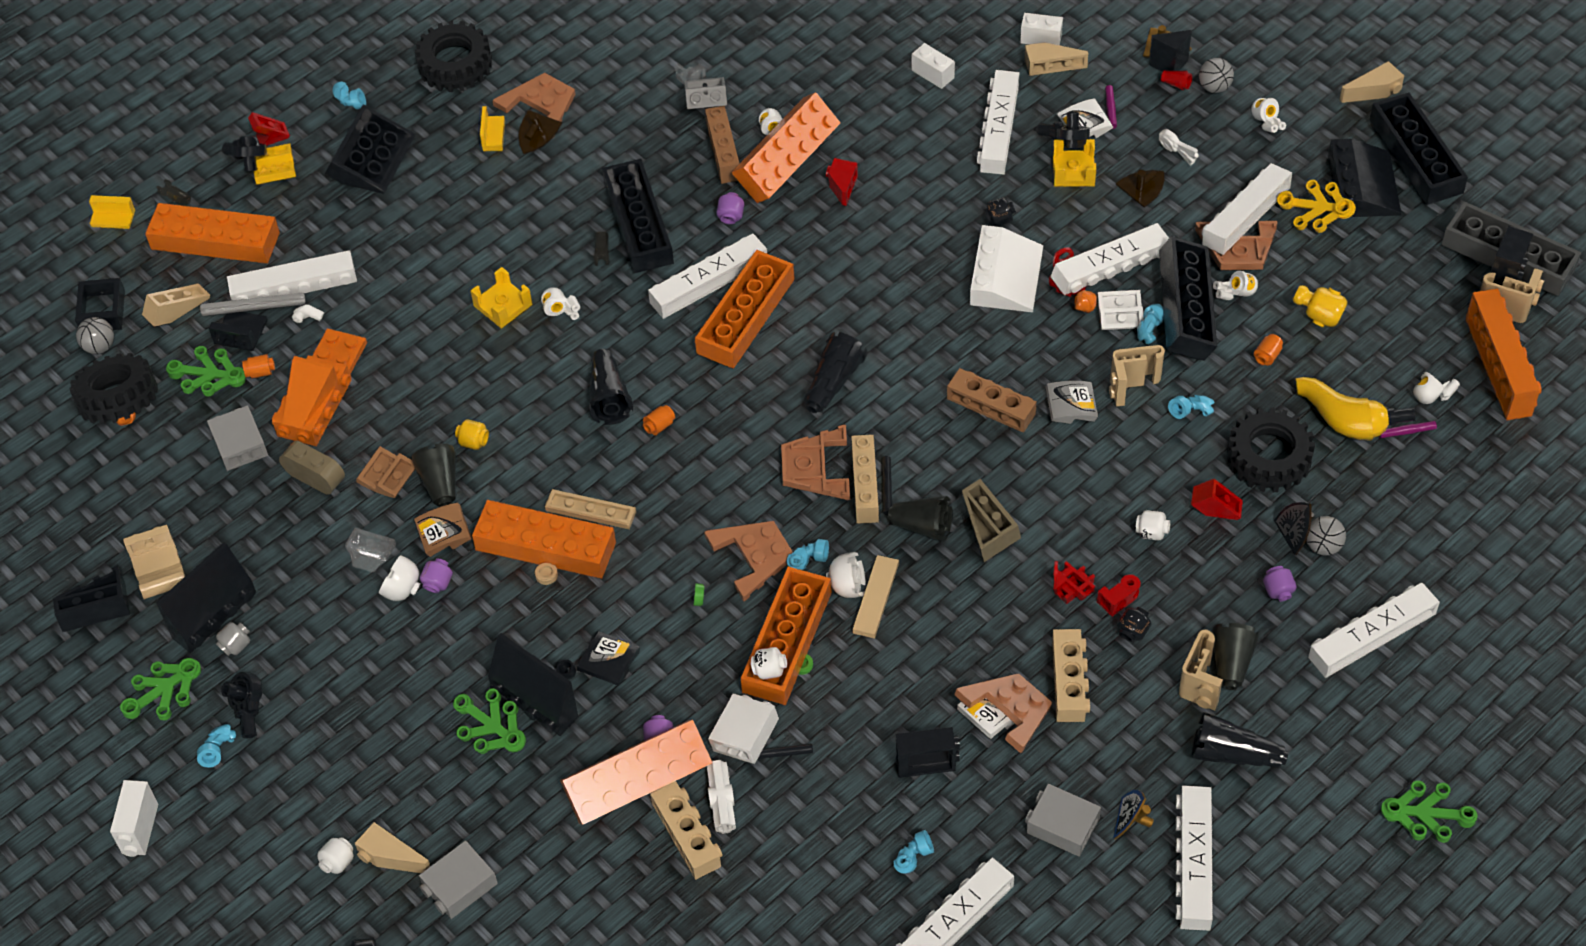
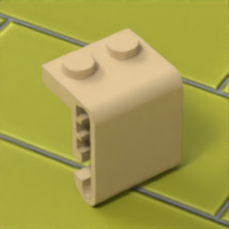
M1535 268L1529 283L1505 276L1503 285L1493 283L1496 273H1488L1483 278L1480 291L1498 288L1501 297L1505 298L1506 309L1508 313H1511L1513 321L1523 323L1528 317L1531 306L1537 305L1539 293L1544 284V280H1541L1543 271Z
M1153 345L1119 349L1113 352L1109 394L1110 398H1114L1116 407L1125 406L1126 388L1144 386L1145 375L1153 374V385L1160 382L1165 353L1162 346Z
M167 525L155 527L152 530L134 534L123 539L131 558L136 578L139 581V588L143 599L170 591L185 577L176 545Z
M1201 630L1183 665L1179 695L1186 700L1198 704L1202 708H1209L1215 711L1219 702L1223 679L1206 673L1207 666H1210L1215 637L1212 632Z

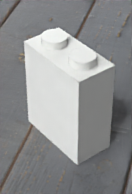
M732 694L708 738L713 751L755 764L779 720L775 706L767 701L753 700L747 695Z
M123 781L110 833L121 853L126 856L146 855L158 808V802L148 782Z

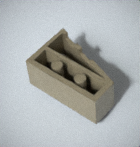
M981 479L962 490L965 505L984 562L1021 539L1018 524Z

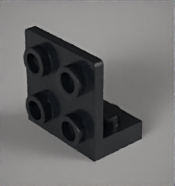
M247 312L226 313L222 323L211 322L209 331L214 344L254 351L268 319L267 316Z

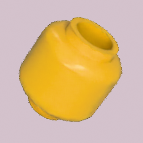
M466 419L461 425L457 426L455 437L458 438L460 446L479 450L487 444L489 430L486 429L484 423Z

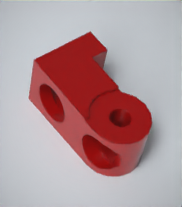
M1131 574L1125 575L1121 582L1110 590L1104 586L1098 591L1097 603L1113 617L1137 599L1141 584L1139 578Z

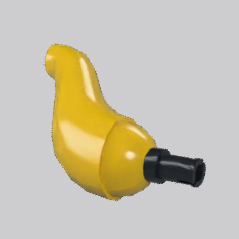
M1296 378L1297 395L1307 398L1317 408L1331 428L1348 438L1372 441L1373 438L1385 432L1388 426L1396 425L1399 422L1416 421L1414 407L1394 410V408L1386 409L1383 404L1375 400L1354 398L1340 394L1315 378Z

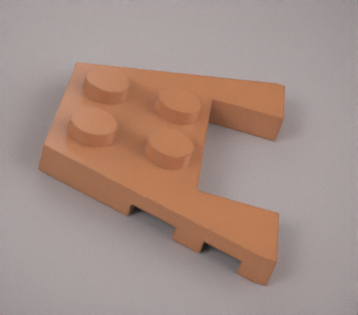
M543 73L495 98L493 106L508 113L521 101L547 115V117L562 122V117L568 111L576 94L574 88Z
M1258 221L1259 236H1242L1224 255L1209 248V253L1219 269L1263 270L1277 229V221ZM1196 222L1195 230L1202 241V230L1210 222Z
M846 425L838 426V429L830 432L828 430L822 431L820 435L812 438L807 436L782 444L783 486L850 500L849 478L826 479L824 447L847 446Z
M774 521L704 532L705 538L713 551L735 543L751 568L752 574L734 581V586L743 602L750 598L752 592L756 589L759 590L772 575L775 576L787 565L788 555L793 553Z
M1019 673L959 687L955 692V696L968 708L987 698L1018 727L1007 733L1005 740L1020 753L1024 751L1027 743L1031 740L1034 732L1045 718L1053 703Z

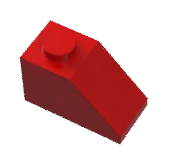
M834 158L832 165L827 167L826 177L829 178V187L842 205L847 206L858 177V163Z
M1211 479L1193 487L1191 505L1202 514L1225 519H1241L1243 500L1216 479Z

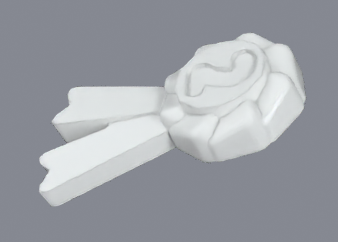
M1163 129L1159 133V141L1165 149L1170 152L1178 151L1190 166L1195 163V160L1199 157L1196 148L1179 141L1178 137L1168 129Z

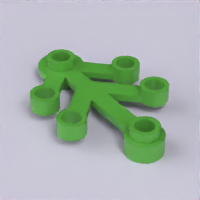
M204 346L196 347L194 354L198 360H201L205 368L183 365L178 360H171L166 367L167 373L172 379H179L184 374L201 376L193 381L190 379L182 381L181 388L186 394L194 392L196 388L201 386L203 395L212 396L216 391L227 385L240 387L245 383L246 379L243 368L234 367L228 359L227 351L222 348L217 349L214 356L218 363H222L225 370H218ZM215 378H219V379H220L219 381L215 382L214 384L210 382L211 380H213V379H215Z
M186 658L180 664H163L158 661L154 662L150 668L155 677L134 676L131 679V684L135 690L140 691L145 687L155 688L138 700L134 698L125 699L120 705L124 717L128 719L138 717L143 707L162 695L160 706L156 709V714L160 720H168L172 715L169 707L174 686L181 681L180 692L177 693L175 699L180 707L188 706L191 703L189 696L191 682L201 673L199 662L192 658ZM165 673L174 674L170 678H156L162 677ZM187 697L184 701H180L181 698Z
M494 688L489 689L485 695L486 699L490 702L491 718L475 707L473 700L468 695L460 694L454 699L453 706L460 714L469 713L484 724V726L468 728L467 726L459 727L457 736L460 740L466 742L471 738L495 733L502 737L492 741H486L483 738L477 739L474 743V749L478 753L485 754L490 750L506 748L509 752H518L524 748L526 737L522 731L518 730V706L513 701H507L503 705V711L508 716L507 730L501 724V694L498 690ZM496 693V698L491 700L490 696ZM465 699V703L459 706L460 701ZM509 706H514L511 712L507 711ZM467 730V735L462 737V732ZM513 737H517L516 742L510 743ZM481 743H485L483 749H479Z
M1414 781L1410 790L1399 799L1388 798L1381 806V812L1385 819L1391 822L1399 821L1411 833L1412 838L1418 841L1423 840L1426 836L1427 828L1425 826L1436 835L1438 841L1446 843L1450 840L1452 835L1451 829L1447 826H1440L1433 818L1456 820L1460 826L1470 828L1475 825L1478 817L1476 810L1470 806L1461 807L1459 810L1432 808L1441 799L1448 798L1451 789L1446 783L1437 784L1435 791L1417 806H1408L1414 798L1422 797L1426 790V785L1422 781ZM1414 787H1420L1422 791H1416ZM1439 789H1444L1446 793H1441ZM1390 807H1395L1398 810L1394 811ZM1464 813L1470 814L1471 817L1465 816ZM1408 816H1416L1423 824H1415ZM1415 830H1421L1423 834H1417ZM1440 832H1445L1448 836L1444 837Z

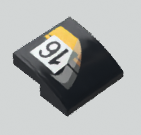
M599 631L583 654L577 666V671L619 686L629 673L630 664L638 656L640 646Z

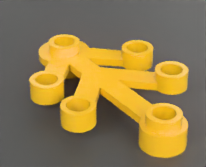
M1309 180L1306 183V188L1317 201L1294 198L1293 194L1289 191H1283L1277 197V202L1282 209L1288 210L1292 207L1312 209L1294 219L1293 224L1297 230H1304L1307 227V222L1325 211H1330L1331 213L1324 218L1316 219L1313 222L1315 231L1322 233L1326 230L1329 223L1338 218L1347 219L1356 210L1352 200L1341 196L1339 187L1335 182H1329L1325 186V190L1329 196H1333L1336 203L1327 202L1316 180Z

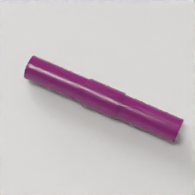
M1108 85L1105 87L1108 119L1114 127L1112 129H1115L1117 127L1114 92L1113 86Z
M1435 421L1387 428L1379 437L1387 438L1435 430L1437 425Z

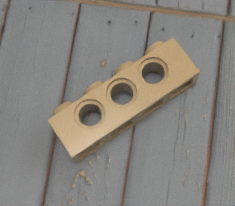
M874 435L852 436L856 523L879 522Z
M1081 629L1053 630L1052 650L1056 722H1085L1086 713H1090V699H1085V692H1089L1088 678H1084V672H1087V658H1083L1082 652H1086V638H1081ZM1074 694L1076 695V697H1070L1068 695Z
M674 781L650 793L655 811L695 880L720 868L722 852L717 843L712 844L709 839L711 838V833L706 825L702 826L698 820L700 815L696 807H691L688 803L690 799L685 788H680L677 782ZM676 808L682 809V810L679 811V812H673V811H672L673 809H676ZM685 827H692L689 831L683 830ZM696 846H703L700 850L693 849Z

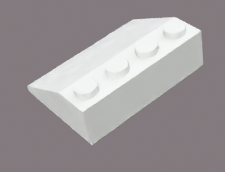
M982 225L970 290V305L1033 312L1043 245L1003 227Z

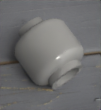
M229 622L216 635L218 640L216 645L228 656L230 654L238 655L250 643V638L247 635L250 631L241 622L238 625Z

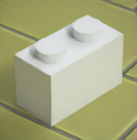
M1024 13L1021 26V43L1037 44L1045 42L1060 45L1063 17Z
M924 43L912 53V71L942 89L954 79L955 61Z

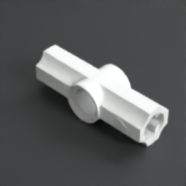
M716 760L707 766L710 786L708 792L710 807L713 809L715 830L724 834L736 829L733 811L734 798L732 784L729 782L727 762Z

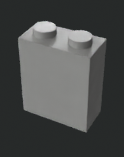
M248 405L207 420L227 471L268 456Z
M1048 784L1044 791L1040 790L1038 793L1035 809H1030L1026 816L1027 833L1080 857L1100 819L1101 807Z
M466 840L419 875L422 883L419 887L427 898L431 896L436 901L434 905L442 915L446 913L451 919L498 884L493 870Z

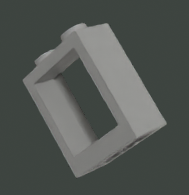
M724 77L685 81L687 109L727 105Z

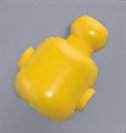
M1300 285L1293 298L1295 304L1307 306V316L1313 319V323L1321 327H1335L1347 306V300L1340 295L1341 292L1335 291L1330 287L1329 289L1324 287L1317 288L1315 293L1309 291L1308 287Z

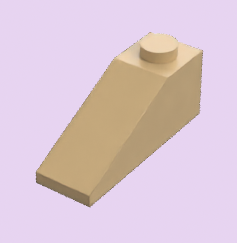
M1045 42L1025 45V62L1029 76L1087 68L1088 51Z
M1388 61L1342 86L1340 101L1345 103L1381 99L1397 94L1402 89L1404 75Z
M200 284L147 294L142 315L154 327L172 323L208 300L210 294Z
M375 822L355 842L358 851L357 856L367 864L371 862L376 867L423 873L430 867L428 859Z

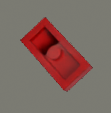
M254 112L248 117L253 131L256 132L259 143L268 146L290 137L284 122Z

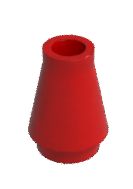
M1164 70L1161 75V82L1181 90L1189 89L1192 83V74L1188 73V71Z

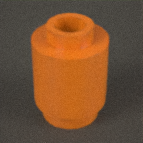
M1269 334L1264 337L1254 351L1256 361L1261 365H1272L1282 350V339L1275 334Z
M268 354L249 357L247 360L242 361L246 378L251 377L253 379L272 375V370H275L273 357L269 358Z
M668 405L659 406L643 418V427L647 433L657 435L673 423L675 414Z

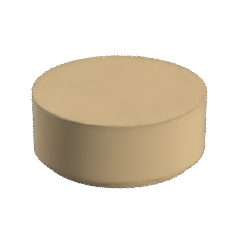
M551 563L538 565L535 569L536 580L543 585L555 582L558 577L556 566Z

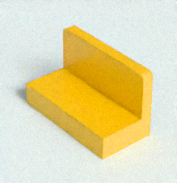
M482 106L480 127L483 151H503L505 117L488 116L487 106Z
M91 195L89 200L93 210L90 221L91 227L130 228L135 213L131 197Z

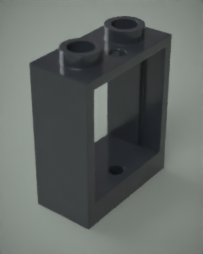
M120 278L78 282L75 315L77 326L87 318L98 317L106 320L113 330H122L125 289ZM114 294L112 311L85 313L87 297Z
M953 727L896 734V761L899 778L956 771V762L960 761L959 736H954Z

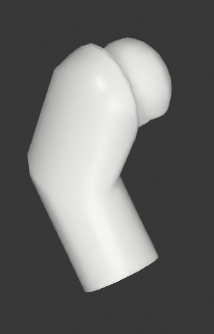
M303 305L294 310L292 319L296 323H301L303 319L308 317L321 321L324 312L310 305Z

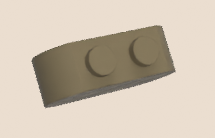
M298 440L293 441L279 457L280 464L288 474L324 494H331L345 478L342 467L333 458Z

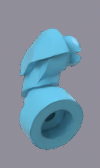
M337 82L333 86L332 92L334 97L344 106H351L358 110L361 109L363 104L366 105V98L361 89L352 90L349 94V89L345 82Z
M1152 304L1145 309L1143 314L1144 321L1141 320L1137 328L1139 342L1144 339L1145 343L1149 345L1156 340V337L1153 335V329L1164 322V309L1160 304Z
M1194 395L1195 397L1188 398L1176 396L1169 401L1168 409L1171 415L1177 419H1182L1190 414L1191 409L1200 410L1204 416H1208L1214 412L1211 405L1215 402L1204 395Z
M818 539L815 543H808L806 547L803 545L801 548H797L792 554L788 555V566L804 570L809 563L810 556H813L815 561L826 562L829 553L828 540Z
M229 724L213 729L208 734L209 737L205 744L198 748L197 761L201 766L214 767L221 761L219 746L226 741L234 742L236 732L230 730Z
M926 830L915 833L914 839L908 842V847L904 846L899 851L897 858L894 860V867L898 872L907 874L914 871L917 867L916 854L919 853L926 856L934 853L931 838Z

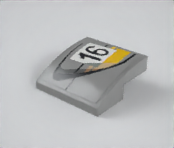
M1060 381L1048 383L1045 386L1051 421L1071 424L1074 419L1095 422L1098 418L1092 382Z

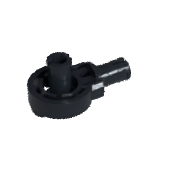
M1066 112L1067 125H1062L1060 121L1054 122L1053 125L1045 123L1038 125L1037 133L1039 136H1050L1053 140H1064V146L1067 148H1081L1086 144V140L1090 139V127L1079 126L1080 112Z
M254 135L241 136L232 143H224L222 152L225 155H232L235 159L244 158V171L257 170L256 156L267 155L266 144L259 143Z
M239 672L232 678L231 682H226L222 685L221 693L222 696L228 697V702L234 710L235 718L240 719L242 738H254L257 736L255 717L259 713L262 686L257 675Z

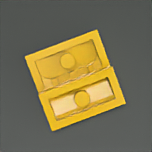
M290 143L268 147L267 155L256 156L257 170H254L256 185L296 177Z

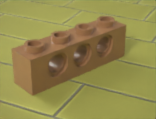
M725 106L705 109L706 125L721 184L738 181L731 173L740 163Z
M959 368L947 386L948 400L1023 433L1036 415L1037 401Z

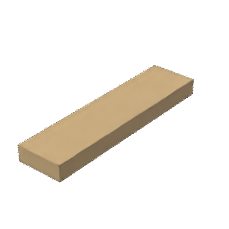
M553 489L545 505L547 512L629 530L636 514V507Z
M877 555L853 627V634L875 639L899 566V560Z

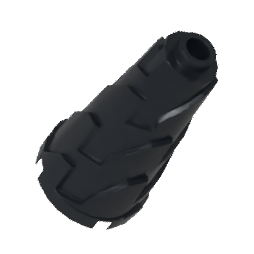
M835 332L829 335L813 381L804 399L808 411L817 413L823 411L824 408L826 409L860 364L864 363L868 352L866 348L864 351L861 350L863 344L856 338L839 332L838 336H835Z
M598 349L592 355L589 409L592 418L600 423L599 420H603L605 425H614L630 417L629 412L630 410L633 412V402L628 394L625 382L621 379L612 353L606 349Z
M1206 712L1202 713L1199 724L1203 725L1196 729L1191 754L1193 755L1192 758L1211 762L1280 768L1281 764H1286L1289 752L1285 751V746L1272 742L1251 730L1237 726L1220 717Z

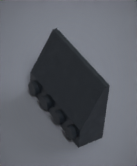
M363 104L325 174L342 184L384 194L416 134Z
M1331 139L1328 159L1332 182L1337 184L1339 193L1343 198L1354 202L1356 210L1351 217L1401 216L1390 151L1354 139Z
M223 542L156 603L172 639L191 653L200 647L212 633L218 631L226 620L233 617L238 609L249 602L256 594V590L252 580L233 552Z
M500 633L497 637L488 674L491 685L490 689L498 690L508 701H513L531 720H538L542 723V726L548 732H554L561 736L579 717L571 681Z

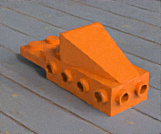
M327 328L312 356L308 355L306 359L297 356L293 357L287 395L282 398L279 410L272 417V424L278 437L293 441L298 440L317 447L352 381L350 374L367 344L366 338Z

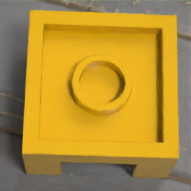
M1087 139L1084 150L1063 151L1064 140H1054V187L1095 186V139Z
M503 267L494 273L496 284L483 294H481L480 286L478 285L470 290L474 307L501 329L532 306L530 289L524 284L521 285L522 291L516 288L510 281L508 271Z

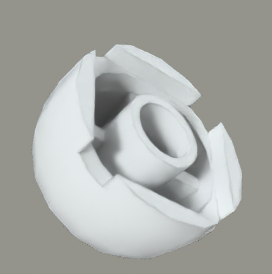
M857 552L839 555L833 560L829 572L826 573V577L831 578L833 590L845 598H857L865 594V591L861 592V584L866 586L865 572L862 561L856 560L855 556H859Z
M400 555L392 566L391 572L385 578L379 594L392 601H401L410 594L415 595L421 585L417 582L419 570L415 563Z

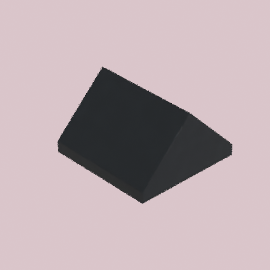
M1191 30L1152 35L1149 65L1162 72L1164 70L1180 71L1189 59Z

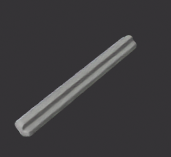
M294 293L201 304L200 310L202 316L303 305L306 301L304 293Z

